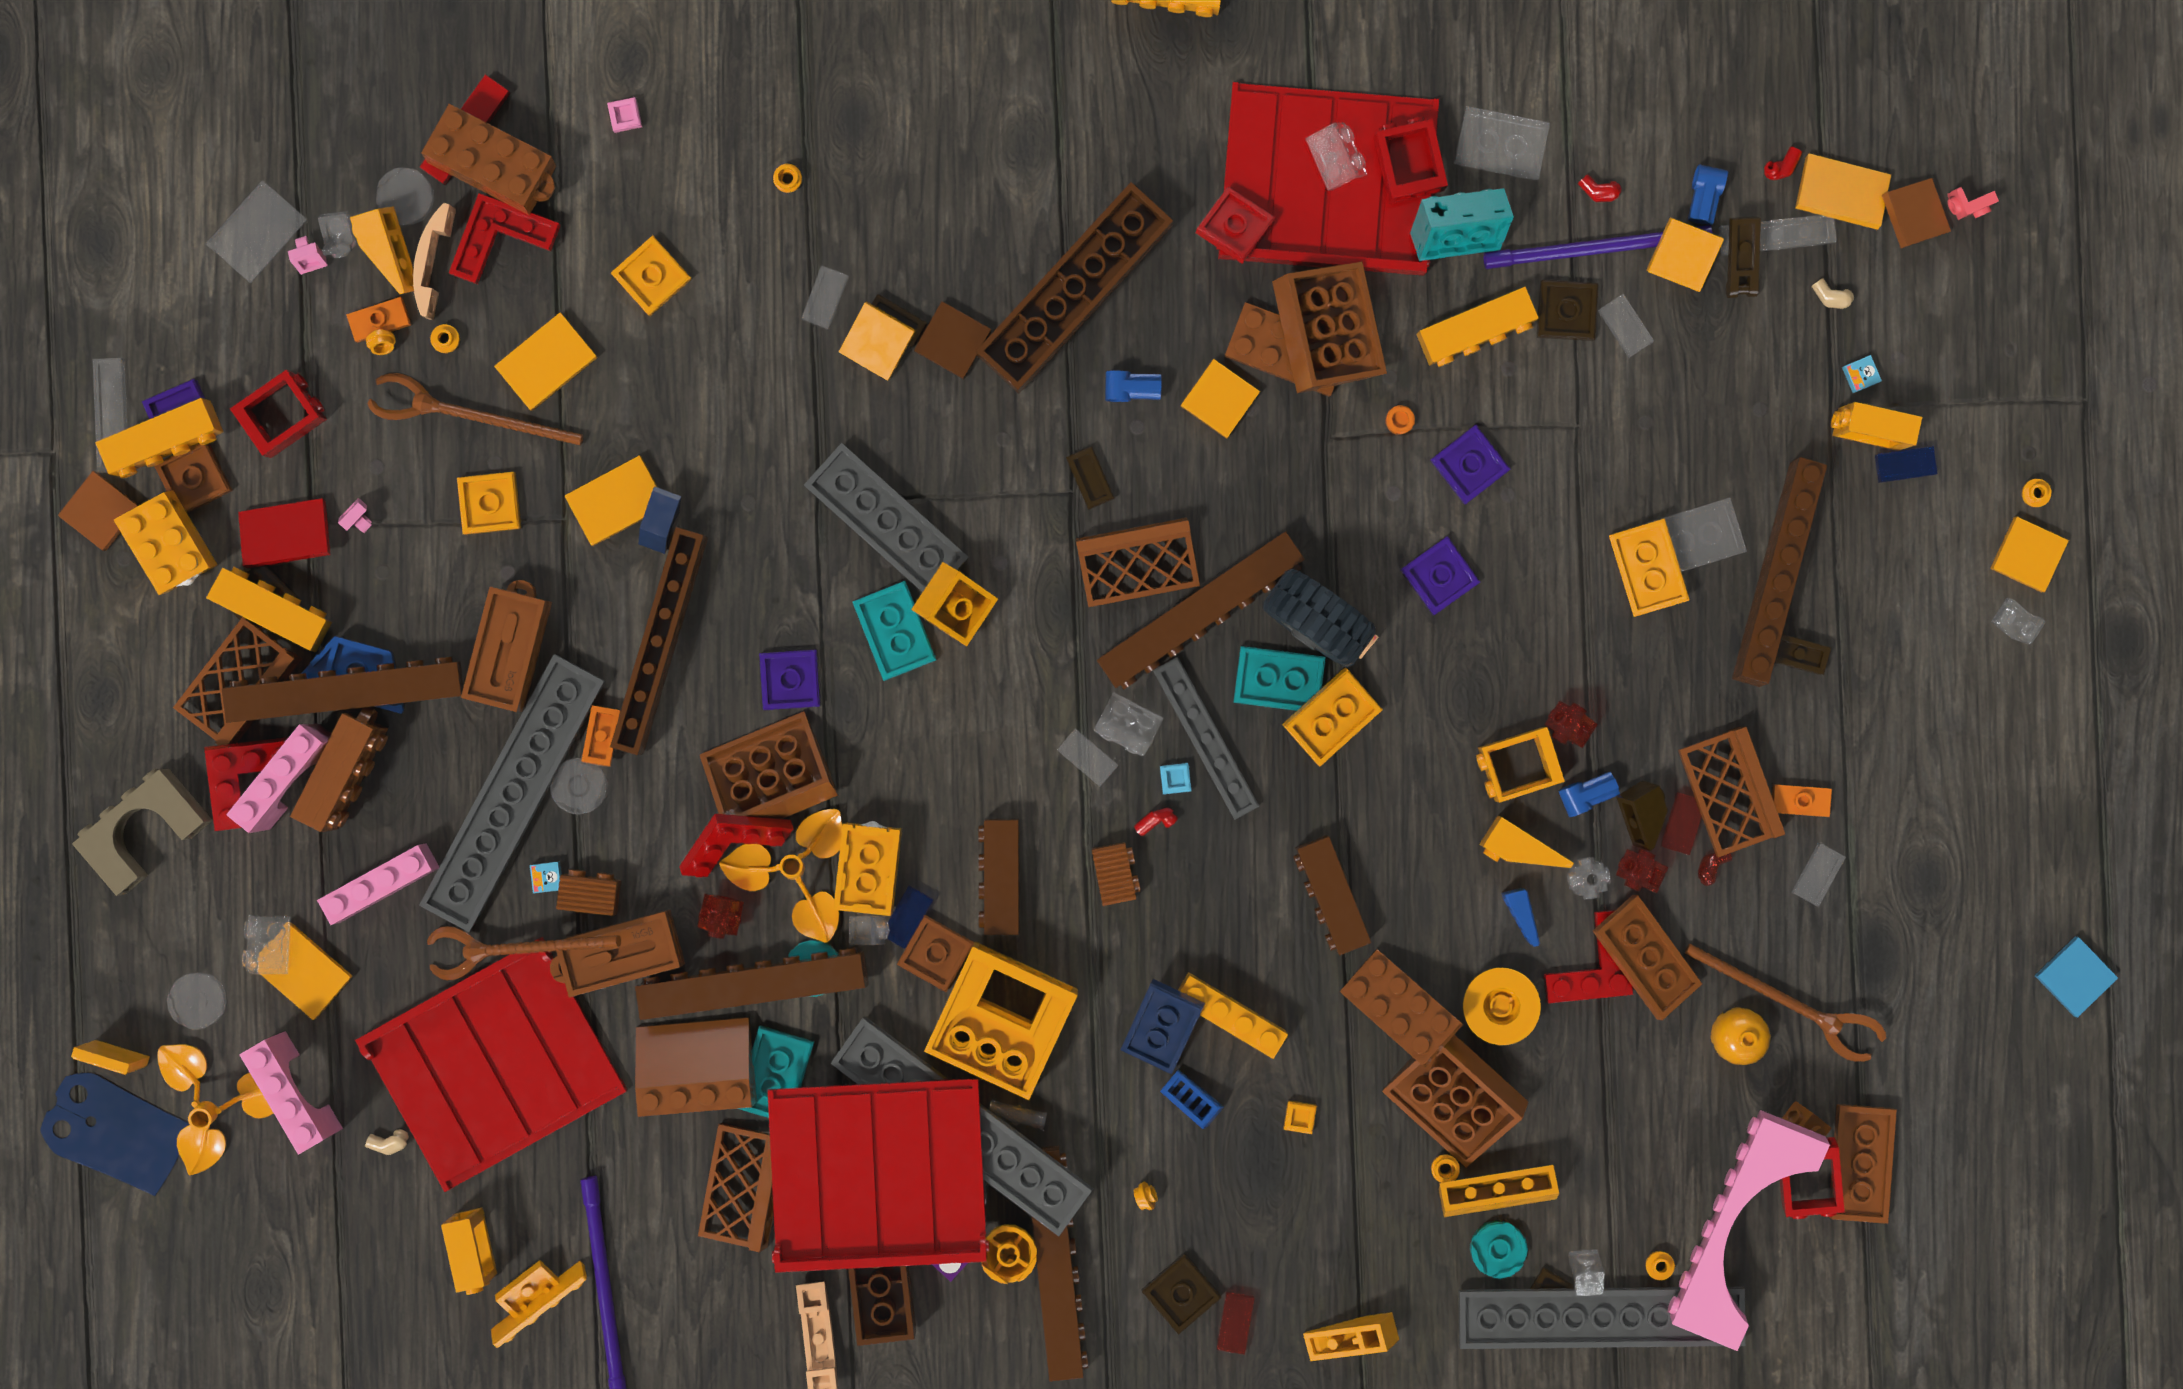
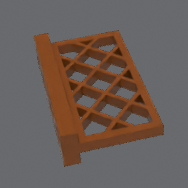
M1187 517L1075 539L1088 607L1200 586ZM1185 537L1187 548L1181 557L1167 549L1173 539ZM1167 541L1164 547L1157 542ZM1153 543L1161 549L1153 563L1139 555L1146 544ZM1139 546L1136 552L1131 549V547ZM1126 549L1133 554L1125 568L1111 560L1117 550ZM1112 551L1108 557L1102 554ZM1164 552L1178 560L1169 574L1156 566ZM1097 554L1106 560L1097 574L1086 567L1085 556ZM1187 554L1189 557L1190 564L1184 561V558ZM1136 558L1150 566L1142 579L1128 571ZM1108 563L1122 571L1113 585L1100 577ZM1181 563L1191 569L1192 581L1181 583L1172 577ZM1153 568L1166 576L1160 587L1152 588L1144 582ZM1088 573L1094 576L1091 583L1089 582ZM1125 574L1139 582L1133 592L1124 593L1117 588ZM1097 579L1111 588L1104 598H1092L1091 588ZM1169 580H1171V581H1173L1174 583H1176V584L1167 585V583L1169 582ZM1142 585L1147 588L1145 590L1138 591ZM1114 590L1119 593V595L1111 596Z
M242 617L173 708L216 740L215 743L217 745L238 743L255 720L226 723L222 688H225L223 672L238 671L240 681L245 680L244 670L258 668L259 678L277 676L278 682L287 680L302 659L294 652L288 651L248 619ZM245 627L253 632L255 645L240 646L239 634ZM260 638L266 643L260 644ZM271 646L279 652V655L272 663L263 664L261 647ZM255 648L257 665L243 666L241 650ZM235 651L237 667L223 669L222 656L225 652ZM217 664V670H212ZM263 667H269L264 673ZM218 673L220 690L206 692L205 678L208 674ZM198 687H199L200 692H199V693H195V691H196V690L198 689ZM220 693L222 710L208 712L206 695ZM191 697H201L202 713L193 714L184 707ZM223 713L224 726L218 733L210 727L209 715ZM197 716H203L204 722Z
M1736 727L1723 734L1678 750L1716 857L1724 856L1770 838L1785 835L1747 727ZM1728 739L1731 746L1727 759L1714 753L1718 742ZM1711 745L1709 751L1703 748ZM1699 750L1707 754L1701 769L1691 765L1687 753ZM1711 757L1725 762L1719 777L1705 771ZM1733 757H1735L1736 763L1732 762ZM1730 765L1740 771L1741 777L1737 786L1723 780ZM1694 771L1699 772L1697 777H1695ZM1703 775L1717 781L1710 796L1701 792L1699 788ZM1721 783L1735 789L1728 804L1715 798ZM1739 792L1749 796L1751 803L1747 812L1733 807ZM1703 797H1705V798L1708 799V801H1707L1706 804H1705V801H1704ZM1713 802L1726 807L1720 823L1710 818L1708 811ZM1731 810L1744 816L1738 831L1725 825ZM1753 810L1755 812L1756 817L1751 815ZM1749 819L1759 823L1761 835L1751 838L1743 834ZM1713 824H1715V825L1718 826L1717 829H1716V832H1715V829H1714ZM1724 828L1736 834L1731 846L1722 849L1718 838ZM1741 837L1747 839L1742 842H1739Z
M720 1123L717 1129L698 1236L748 1247L751 1251L761 1252L768 1248L774 1216L770 1134ZM725 1132L734 1133L741 1144L729 1151L723 1142ZM743 1136H748L750 1138L745 1140ZM754 1138L766 1140L764 1152L758 1157L754 1155L747 1144ZM741 1147L744 1148L751 1159L742 1168L738 1166L731 1155ZM763 1157L762 1164H760L758 1160ZM725 1158L728 1159L735 1170L726 1179L722 1177L718 1170L719 1163ZM754 1164L760 1175L759 1180L751 1185L742 1171ZM738 1175L746 1189L735 1196L726 1182ZM722 1186L730 1200L719 1207L713 1198L714 1190ZM749 1192L755 1202L753 1209L745 1213L737 1199ZM733 1203L741 1217L729 1224L721 1210ZM717 1214L725 1227L718 1233L707 1230L709 1218ZM744 1220L749 1228L748 1239L739 1238L732 1227Z

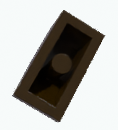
M1642 780L1617 795L1616 798L1633 846L1651 851L1656 846L1668 809L1665 803V794L1660 785Z

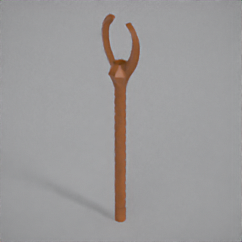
M400 373L382 375L376 379V384L397 382L408 387L415 393L412 407L402 410H388L379 407L372 399H369L367 403L369 409L375 415L388 420H402L420 414L441 412L455 417L476 420L477 422L493 424L494 426L580 446L583 441V434L558 430L553 427L532 424L527 421L510 417L506 418L497 414L441 402L433 398L418 381Z
M450 926L436 929L427 940L428 945H431L437 939L446 937L456 939L465 944L463 956L467 960L458 967L444 970L434 964L430 965L432 973L443 980H455L463 977L478 962L492 955L621 946V937L619 935L487 945L475 940L463 930Z
M1689 944L1685 950V954L1696 960H1700V962L1707 964L1734 980L1755 989V991L1761 994L1763 993V995L1787 1006L1791 1010H1795V1012L1802 1014L1808 1019L1810 1018L1820 1026L1832 1049L1847 1060L1864 1062L1870 1060L1872 1054L1852 1052L1841 1043L1837 1034L1841 1031L1843 1023L1864 1025L1876 1032L1881 1042L1886 1039V1032L1882 1025L1871 1017L1854 1013L1833 1014L1817 1011L1692 944Z

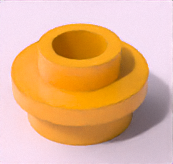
M783 164L775 170L773 180L775 186L780 191L791 193L800 187L802 175L796 166ZM791 174L793 176L792 182L784 183L783 177Z
M443 324L437 326L432 331L430 340L432 346L437 351L450 353L458 347L460 336L454 327ZM448 334V342L441 343V335Z
M383 329L373 331L366 338L367 347L376 355H385L392 352L396 342L394 334Z
M2032 479L2023 486L2022 498L2031 507L2044 506L2051 498V488L2042 479ZM2035 488H2039L2041 490V496L2039 498L2034 496Z
M1443 1154L1433 1160L1431 1172L1437 1181L1441 1183L1450 1182L1457 1179L1460 1173V1166L1453 1156ZM1449 1164L1450 1170L1447 1173H1442L1440 1171L1441 1165Z
M1142 1182L1139 1184V1187L1134 1189V1197L1141 1210H1152L1155 1208L1158 1196L1152 1185L1149 1186L1146 1182Z
M1656 1251L1648 1256L1645 1267L1647 1273L1652 1278L1665 1280L1673 1274L1675 1264L1668 1253ZM1659 1262H1665L1663 1270H1656V1265Z

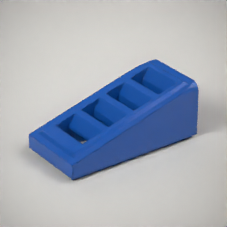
M1519 888L1502 892V898L1526 941L1533 947L1539 946L1540 941L1527 890Z
M1180 1070L1176 1071L1160 1091L1202 1129H1206L1224 1108L1216 1099ZM1183 1081L1185 1085L1175 1096L1172 1091ZM1191 1088L1194 1092L1184 1103L1181 1099ZM1200 1096L1203 1100L1192 1110L1190 1106ZM1209 1104L1211 1108L1202 1118L1199 1114Z

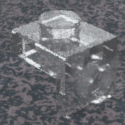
M348 211L319 215L318 222L325 245L322 249L323 255H332L333 258L349 255V252L356 245V240Z
M2009 598L2005 599L1991 621L2011 639L2026 644L2033 643L2045 624L2044 619L2031 615L2015 600Z
M849 916V945H885V939L889 936V925L885 922V916Z
M1598 1250L1569 1252V1263L1574 1276L1575 1295L1603 1294L1604 1269Z

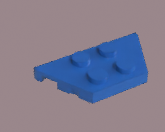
M334 636L302 673H307L308 679L319 677L318 672L336 670V675L348 674L347 668L365 666V671L370 672L377 671V665L394 663L395 666L392 651ZM403 703L375 706L401 714L404 712Z

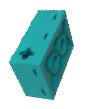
M1504 188L1495 190L1485 189L1472 193L1460 192L1442 197L1431 196L1421 200L1410 234L1419 261L1496 251L1501 249L1514 216Z

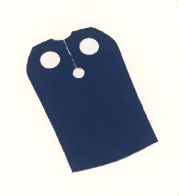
M79 1073L66 1076L55 1093L57 1096L56 1106L51 1111L46 1112L40 1129L49 1148L63 1158L109 1175L155 1196L178 1158V1134L189 1123L141 1100L96 1074ZM75 1085H81L87 1090V1099L82 1103H75L70 1098V1090ZM90 1116L96 1119V1124L93 1127H89L86 1124V1119ZM59 1120L67 1121L71 1126V1132L66 1138H58L53 1133V1126Z

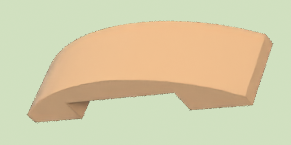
M443 203L437 209L426 225L420 238L414 261L413 286L420 315L429 320H434L439 292L429 288L439 235L451 237L456 209L446 203Z
M825 1281L796 1285L807 1363L806 1377L808 1389H838L834 1337Z

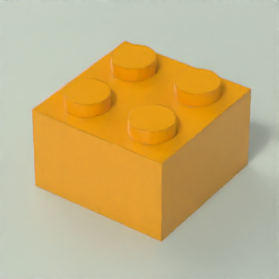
M942 562L911 610L950 637L968 646L998 598L958 570Z

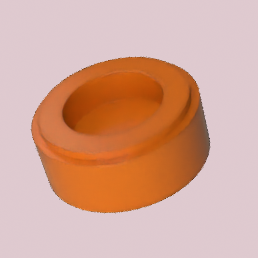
M1398 405L1387 413L1385 423L1389 431L1402 435L1412 429L1415 423V416L1410 408Z

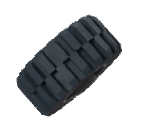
M1289 569L1284 572L1263 602L1264 611L1289 630L1295 638L1346 668L1354 665L1375 635L1376 627L1358 610L1317 581L1295 569Z

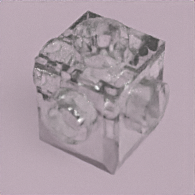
M1594 857L1577 859V864H1573L1569 868L1570 873H1567L1569 889L1573 890L1574 894L1583 895V899H1594L1600 897V892L1608 891L1607 884L1611 882L1608 867H1604L1603 862L1595 861ZM1593 874L1594 884L1590 885L1587 882V877Z

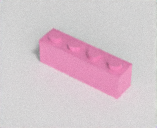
M427 843L420 844L317 901L330 925H334L439 869V865Z

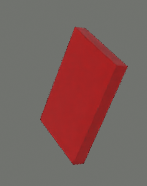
M323 498L238 512L242 563L246 569L331 555L326 501Z

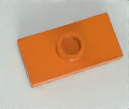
M401 297L346 314L354 340L357 343L365 341L369 334L378 329L392 332L411 326L404 300Z
M1773 784L1772 798L1778 813L1830 817L1832 789Z

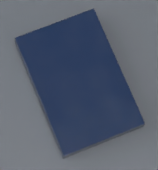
M1153 979L1120 1050L1172 1074L1205 1003Z

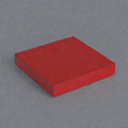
M1227 187L1197 227L1195 233L1243 264L1273 224L1275 217L1235 190Z

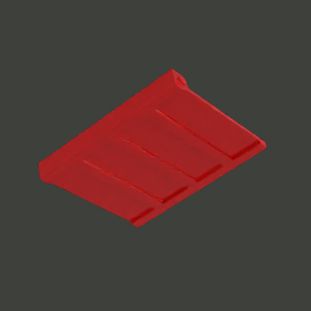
M1233 82L1224 191L1227 187H1230L1275 217L1273 224L1245 261L1324 268L1362 262L1364 271L1424 276L1427 272V267H1429L1430 260L1419 261L1410 232L1421 200L1431 197V195L1392 204L1388 203L1374 136L1383 125L1396 123L1397 127L1407 125L1408 120L1417 117H1424V120L1433 119L1437 133L1439 99ZM1425 131L1386 140L1396 185L1433 177L1434 168ZM1216 247L1219 250L1218 259L1236 260Z
M541 937L535 941L540 942L545 940L543 937ZM552 952L515 953L508 955L355 1040L361 1054L367 1060L373 1062L444 1192L628 1091L575 996H568L565 983L558 982L553 978L550 972V964L554 959L551 954Z
M978 1078L767 1090L775 1247L774 1251H772V1263L775 1266V1273L987 1262V1252L990 1251L989 1240H986Z

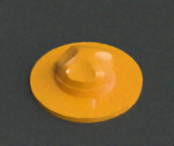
M1493 968L1479 974L1469 984L1463 999L1464 1017L1470 1029L1482 1040L1496 1045H1509L1521 1041L1533 1031L1540 1016L1541 1003L1535 986L1525 975L1509 968Z

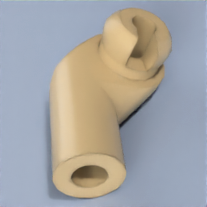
M1824 278L1811 286L1823 305L1828 308L1844 309L1849 307L1854 300V294L1850 290H1831Z
M402 1129L395 1130L394 1135L386 1139L370 1134L365 1147L385 1155H391L405 1148L409 1135Z

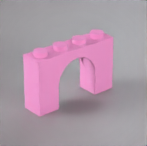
M299 724L226 815L248 833L271 830L288 809L280 799L291 784L306 769L317 764L332 733L321 724Z
M286 1031L265 1039L239 1054L298 1155L343 1129L329 1104L321 1109L314 1108L305 1100L296 1087L290 1073L289 1062L300 1056Z

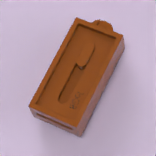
M448 104L421 152L428 164L527 215H530L537 201L548 200L555 190V182L551 176L557 166L552 156L451 104Z
M516 580L508 585L507 590L489 587L461 698L514 712H523L525 709L552 605L550 601L536 598V590L531 583L525 580ZM517 589H523L527 593L520 594L517 592Z
M364 707L360 713L341 714L290 815L291 818L319 832L337 830L338 827L344 826L349 817L347 809L350 803L358 799L362 791L360 784L364 776L367 777L373 770L375 762L372 760L376 752L383 749L388 739V736L385 735L388 728L375 722L378 716V712L375 709Z
M671 910L661 911L563 938L579 939L619 935L621 937V946L556 951L558 956L551 961L550 972L556 981L565 983L568 996L573 997L683 966L685 961Z

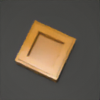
M1288 1100L1283 1129L1312 1134L1317 1106Z

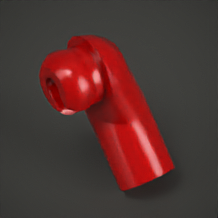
M1789 147L1782 161H1769L1764 166L1765 176L1770 180L1790 177L1802 155V151L1795 147Z
M1589 174L1578 183L1595 202H1612L1621 193L1619 183L1613 181L1607 184H1597Z
M1167 807L1148 813L1134 825V828L1139 835L1144 836L1161 821L1165 827L1169 828L1178 818L1173 814L1174 810Z

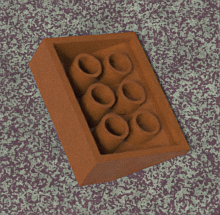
M1362 262L1288 273L1272 281L1297 393L1328 388L1387 374Z
M805 711L700 754L719 814L783 819L838 796L829 768Z
M750 1017L636 1027L635 1092L638 1117L752 1107L757 1102L754 1066L752 1063Z
M1456 1035L1448 1041L1426 1068L1412 1057L1382 1090L1388 1098L1465 1167L1470 1165L1521 1121L1529 1103Z

